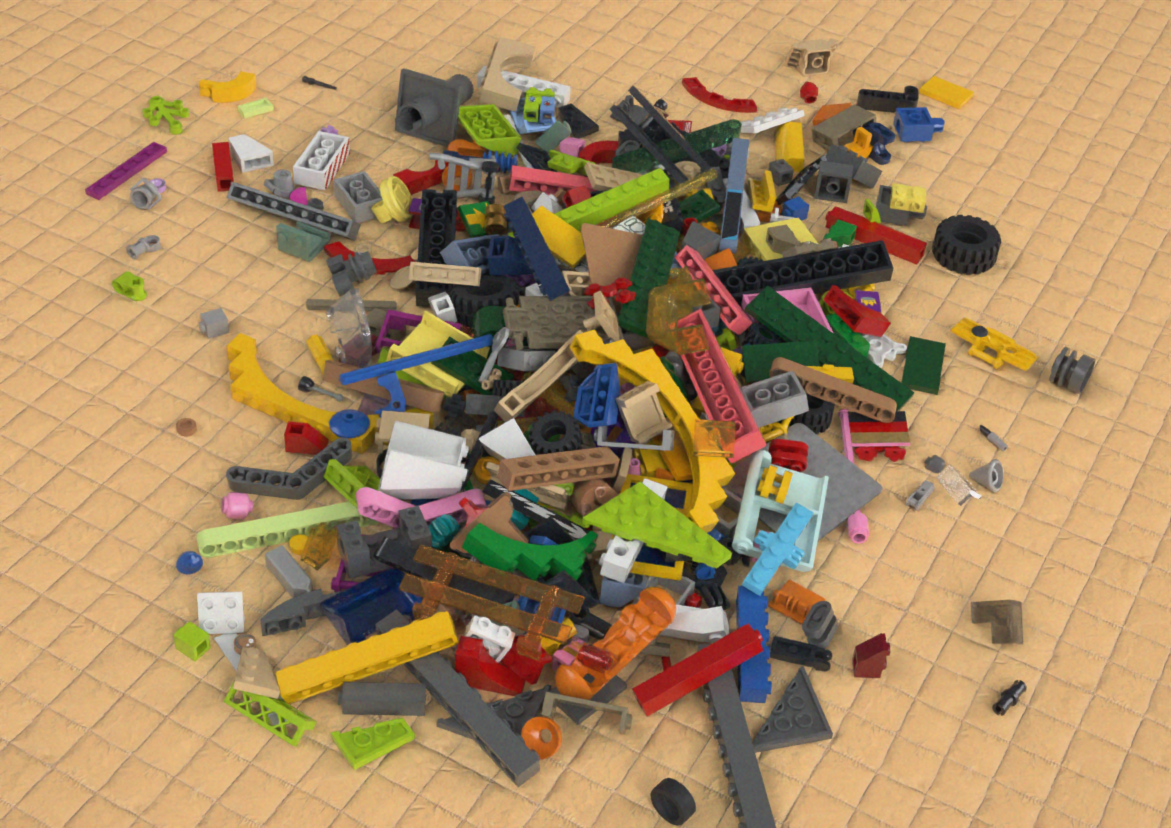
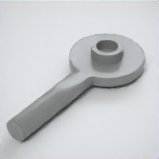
M503 327L495 334L492 353L478 382L482 383L488 379L498 352L502 349L508 338L509 329L507 327Z

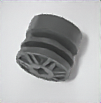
M1065 346L1053 363L1049 381L1055 383L1058 380V386H1062L1068 380L1067 389L1080 394L1089 380L1096 359L1083 354L1079 360H1076L1077 351L1074 350L1070 354L1071 349Z

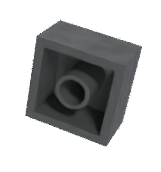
M820 161L814 199L847 203L853 165Z

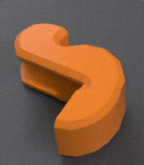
M458 139L450 142L447 146V150L456 151L461 156L483 157L485 148L476 144L474 140L473 143H470L466 140Z

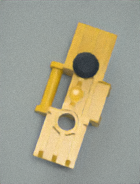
M968 318L961 319L950 330V332L973 344L968 351V355H974L993 365L995 369L1001 367L1003 362L1006 361L1027 371L1039 359L1036 353L1016 344L1014 339L993 328H985ZM988 347L996 350V358L984 353V351Z

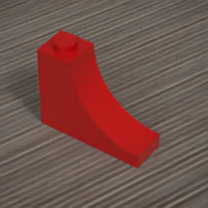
M832 285L823 299L854 332L882 337L891 324L881 312L874 311L855 301L838 286Z
M466 636L460 637L455 653L456 672H460L465 677L467 684L471 688L474 687L510 696L523 693L526 681L511 669L495 661L486 651L482 639Z

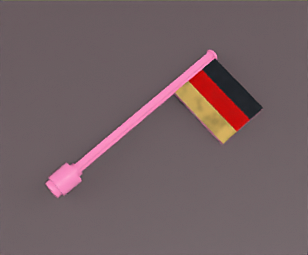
M841 409L838 412L841 421L845 457L852 463H854L852 446H910L905 411H896L894 420L890 423H884L857 412H849L847 409ZM859 508L847 519L849 538L857 544L864 543L869 536L867 517L861 514Z

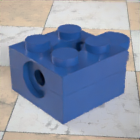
M927 107L896 108L893 121L900 141L904 142L931 141L933 133L942 132L945 124L942 118H931Z

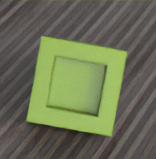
M728 327L722 329L723 334L716 338L720 348L722 347L730 351L737 349V344L731 330Z

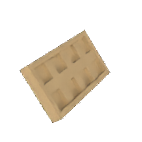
M589 162L584 167L591 186L596 191L610 190L643 175Z

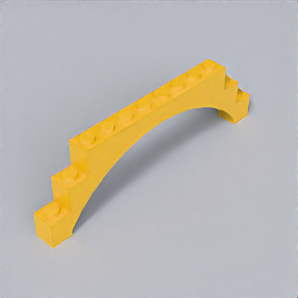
M595 330L575 335L569 347L579 362L585 361L594 365L616 363L618 375L637 387L647 381L658 384L660 391L656 395L661 409L678 432L691 465L693 495L690 510L685 517L706 533L711 532L719 521L713 510L720 508L727 498L722 486L730 482L735 472L691 408L690 403L687 402L679 387L671 378L669 372L661 363L659 357L653 349L633 354L624 339L604 345L601 337L598 336Z
M239 333L227 344L228 360L232 361L229 364L230 379L234 381L231 384L233 400L286 423L288 421L308 423L331 442L342 438L335 435L330 429V419L337 412L305 404L280 390L268 379L255 357V354H257L256 339ZM416 407L405 411L408 413L430 414L429 429H432L433 412ZM366 415L369 418V428L366 433L356 438H347L351 442L352 451L363 455L375 441V433H379V430H376L377 418L381 419L379 415ZM384 442V443H383V444L389 446V442Z

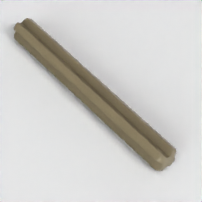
M307 299L306 308L307 310L372 311L374 308H378L387 312L388 309L396 311L397 303L396 301Z

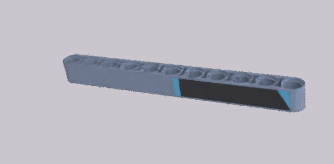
M733 138L719 252L730 248L732 254L737 252L749 139Z

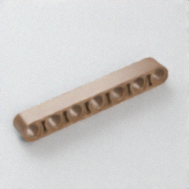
M782 357L775 358L772 362L769 373L770 378L794 371L804 391L809 395L884 423H890L894 420L897 404L889 397Z
M333 360L325 361L323 381L391 400L389 390L379 386L377 377L348 385H341L339 382L340 374L361 368ZM398 379L406 405L430 412H441L443 391Z

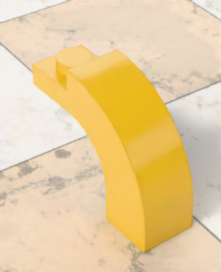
M240 71L235 79L227 82L201 79L199 81L200 96L212 98L213 102L217 103L242 100L251 95L256 89V75Z

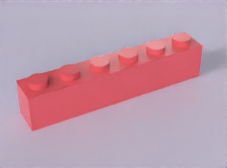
M514 165L511 168L509 178V190L542 191L548 196L550 193L554 195L560 188L567 192L574 188L586 186L589 192L596 191L592 188L588 177Z
M686 245L674 257L697 288H702L721 308L720 318L730 330L740 335L753 323L696 250Z

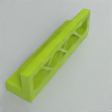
M234 682L223 701L292 746H297L304 731L313 730L317 721L280 698L276 699L241 691L244 702L238 704L233 701L237 689H233ZM257 701L260 703L262 713L255 715L252 712L251 703ZM275 712L278 714L280 724L273 726L270 724L268 714ZM294 724L298 727L293 738L288 736L286 725Z

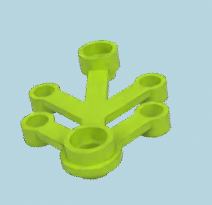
M153 96L149 100V108L142 110L143 117L149 118V125H159L160 119L164 116L169 123L171 134L182 133V124L179 120H175L172 115L182 118L189 117V109L183 108L182 100L169 102L160 96ZM155 110H159V111L156 113V115L153 116V112H154Z

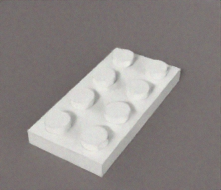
M787 107L779 108L778 112L772 111L766 113V116H756L752 121H742L740 125L735 126L736 132L757 133L805 116L804 110H797L796 107L787 109Z

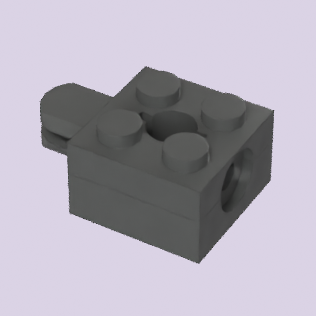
M880 185L876 202L880 222L907 226L909 217L925 218L926 205L923 213L890 208L892 187Z

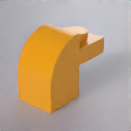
M863 127L857 128L853 142L844 145L848 148L847 152L851 150L858 154V158L859 156L867 158L873 148L870 145L872 134Z

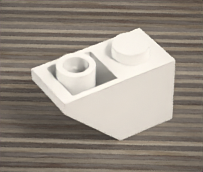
M446 292L428 298L436 317L444 321L457 322L455 309Z

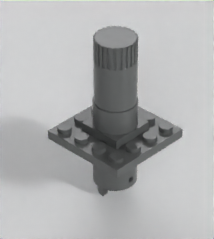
M401 69L395 131L447 147L450 142L456 140L460 105L473 96L474 88L472 81L467 76L456 74L447 80H442L409 69Z

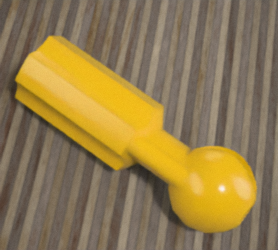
M315 334L306 340V345L315 362L320 367L323 376L325 361L333 360L323 338Z

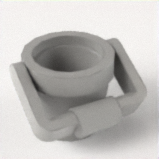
M277 170L274 173V179H265L264 186L276 196L290 197V194L294 191L291 173L288 170Z
M142 178L130 188L132 191L130 193L131 201L137 208H147L149 210L162 199V195L158 192L159 189L152 182L150 183L147 178ZM142 182L145 183V184L141 185L140 187H137L140 183H142ZM156 196H157L158 199H157L154 203H152V201H153V200L156 198Z

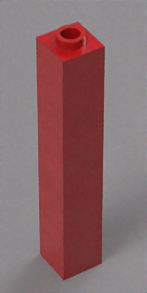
M837 206L826 214V228L830 229L831 225H835L837 220H841L857 226L855 240L869 243L883 240L889 254L916 265L924 257L927 245L924 241L877 222H870L867 218Z
M748 623L632 688L635 698L648 717L762 652L761 642L763 638L757 629L753 630Z

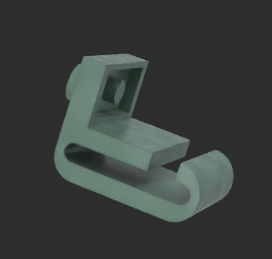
M297 222L296 224L299 228L297 229L279 223L276 226L278 250L306 261H312L324 249V246L330 242L331 236L329 232Z

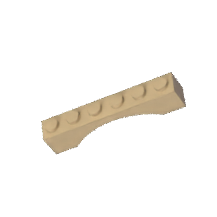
M579 330L575 335L581 334L583 332ZM575 335L533 375L511 390L498 402L494 411L505 422L517 417L578 362L569 347Z

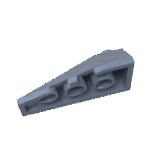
M629 572L625 583L604 576L599 604H605L608 607H622L639 596L640 592L645 589L647 576Z

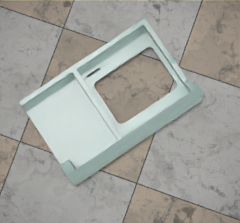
M757 450L752 453L732 547L739 554L759 559L763 551L753 547V541L760 509L765 508L788 515L797 502L814 512L794 544L805 552V555L794 570L808 572L812 570L829 477L817 478L770 464L772 458L770 453L765 450ZM769 465L778 467L776 474L782 476L785 470L793 473L783 504L775 502L776 495L769 493L767 499L759 496L760 492L757 491L764 467L769 468ZM773 481L772 486L779 488L780 483ZM784 563L781 564V566L790 568L789 566L785 565Z

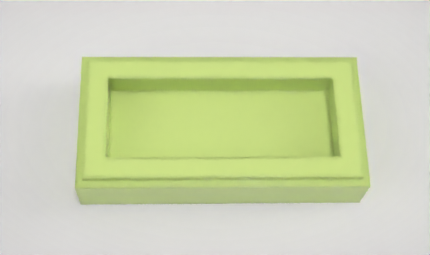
M267 98L237 106L238 112L244 119L274 110L272 103Z

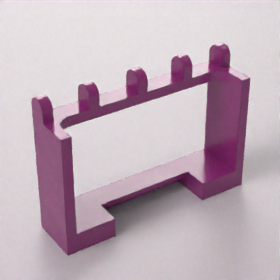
M388 309L376 343L377 353L381 354L383 347H391L393 344L399 346L402 343L401 341L386 338L389 328L404 331L405 325L417 327L421 323L423 316ZM444 321L461 331V324Z

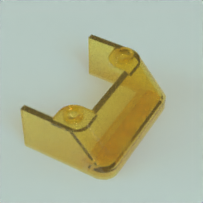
M704 278L656 287L649 292L646 333L651 341L678 355L709 350L702 324L677 328L678 319L691 314L693 307L711 304Z

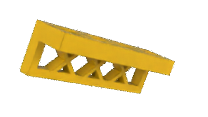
M765 170L762 180L749 178L748 186L752 209L772 213L776 194L772 173Z

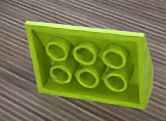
M494 104L459 107L458 120L476 144L494 152L498 151L500 155L502 152H504L505 156H508L509 153L511 155H518L519 150L517 146L521 142V137Z

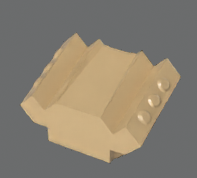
M830 38L829 41L819 39L804 41L802 44L795 42L790 48L783 66L797 70L803 77L828 74L830 58L833 55L838 40Z

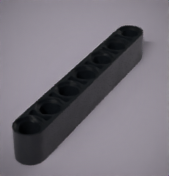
M382 537L373 554L376 560L486 609L511 602L515 597L514 593L388 537Z

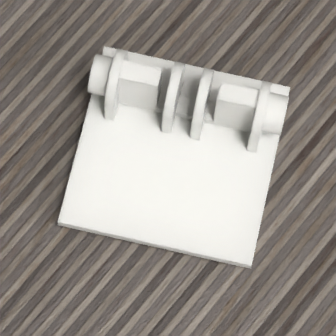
M242 591L197 593L199 628L208 634L244 633L245 614H243Z

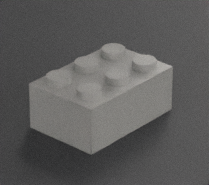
M365 171L334 179V195L353 221L361 223L377 218L371 207L383 199L379 188Z
M794 371L740 388L758 428L809 411L806 392Z

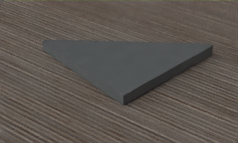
M804 666L799 668L798 673L786 688L782 698L777 702L771 715L759 730L757 737L753 741L755 753L832 739V730Z
M546 685L543 689L533 692L532 690L515 695L514 698L504 701L501 699L490 704L495 709L496 715L508 722L514 734L518 733L521 735L525 723L534 717H538L543 707L545 693L551 691V685ZM453 717L437 720V727L472 739Z

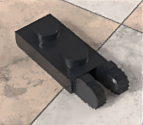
M777 636L773 637L770 650V658L813 667L815 670L822 672L830 669L831 663L828 661L833 656L830 650Z

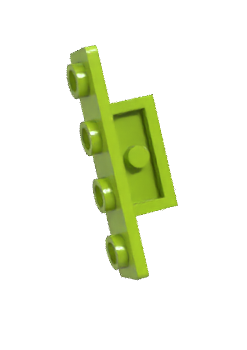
M552 149L548 151L551 158L547 162L549 168L567 174L576 172L587 176L584 167L587 162L593 163Z

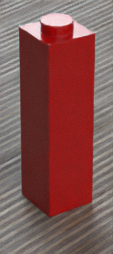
M229 142L212 143L217 191H229L232 182H234Z

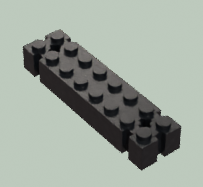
M422 189L417 262L447 265L440 252L452 241L456 240L457 190H443V193H436V190ZM416 281V306L431 307L428 298L446 292L451 300L453 284Z

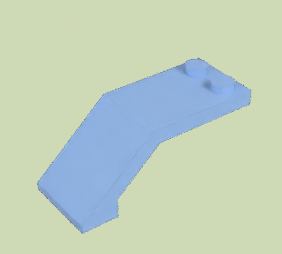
M525 98L520 99L516 112L508 110L519 135L545 132L556 122L555 117H551L550 124L540 123V110H538V122L523 120ZM534 114L527 115L528 117H535Z

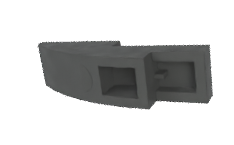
M321 589L283 602L260 619L262 636L297 630L306 627L305 620L347 611L345 592L340 591L322 595Z

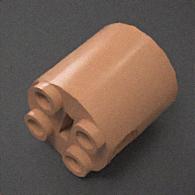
M600 478L574 483L575 486L570 500L576 511L584 517L618 496V494Z

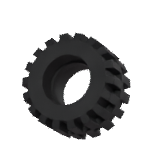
M806 393L809 411L795 415L791 419L789 426L801 423L815 434L823 433L830 427L835 404Z
M554 410L550 414L548 412L544 413L543 417H537V422L534 421L532 423L533 428L529 430V439L535 455L582 449V434L577 420L571 414H565V411L557 413V410ZM554 435H565L557 442H548Z

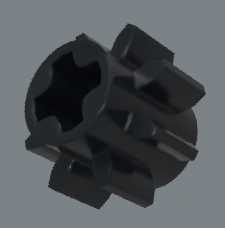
M453 394L452 397L447 396L444 405V411L448 412L447 416L457 418L458 414L463 415L466 401L462 400L461 395Z

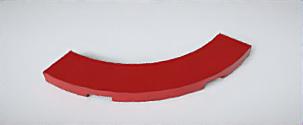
M697 77L682 78L684 88L693 97L705 104L732 112L757 113V106L753 99H725L723 95L707 91L706 87L700 83Z
M340 241L324 246V252L330 258L342 254L344 261L349 259V254L353 257L355 256V252L346 248ZM410 255L393 259L372 258L377 270L375 274L378 275L397 272L403 267L410 266V262H415Z

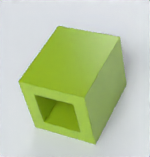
M190 621L173 634L176 649L193 661L199 659L211 648L209 634Z

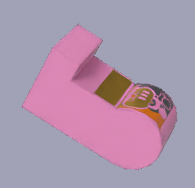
M576 636L572 637L561 651L557 650L553 654L552 670L556 671L561 663L570 666L574 662L576 655L579 652H586L591 645Z

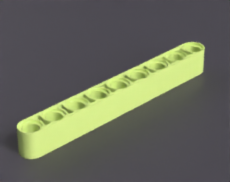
M344 502L205 529L196 535L200 555L210 558L289 542L291 537L299 534L310 538L336 533V525L355 520L358 521L360 528L376 525L380 522L367 519L350 502Z

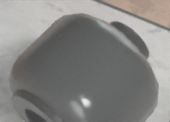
M933 455L931 458L928 456L924 462L926 463L925 468L934 473H941L945 467V461L937 455Z

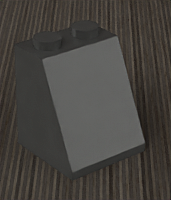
M693 221L683 240L681 250L688 245L696 250L705 260L717 254L721 236Z

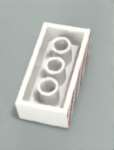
M318 131L293 166L294 184L326 190L350 155L349 137Z

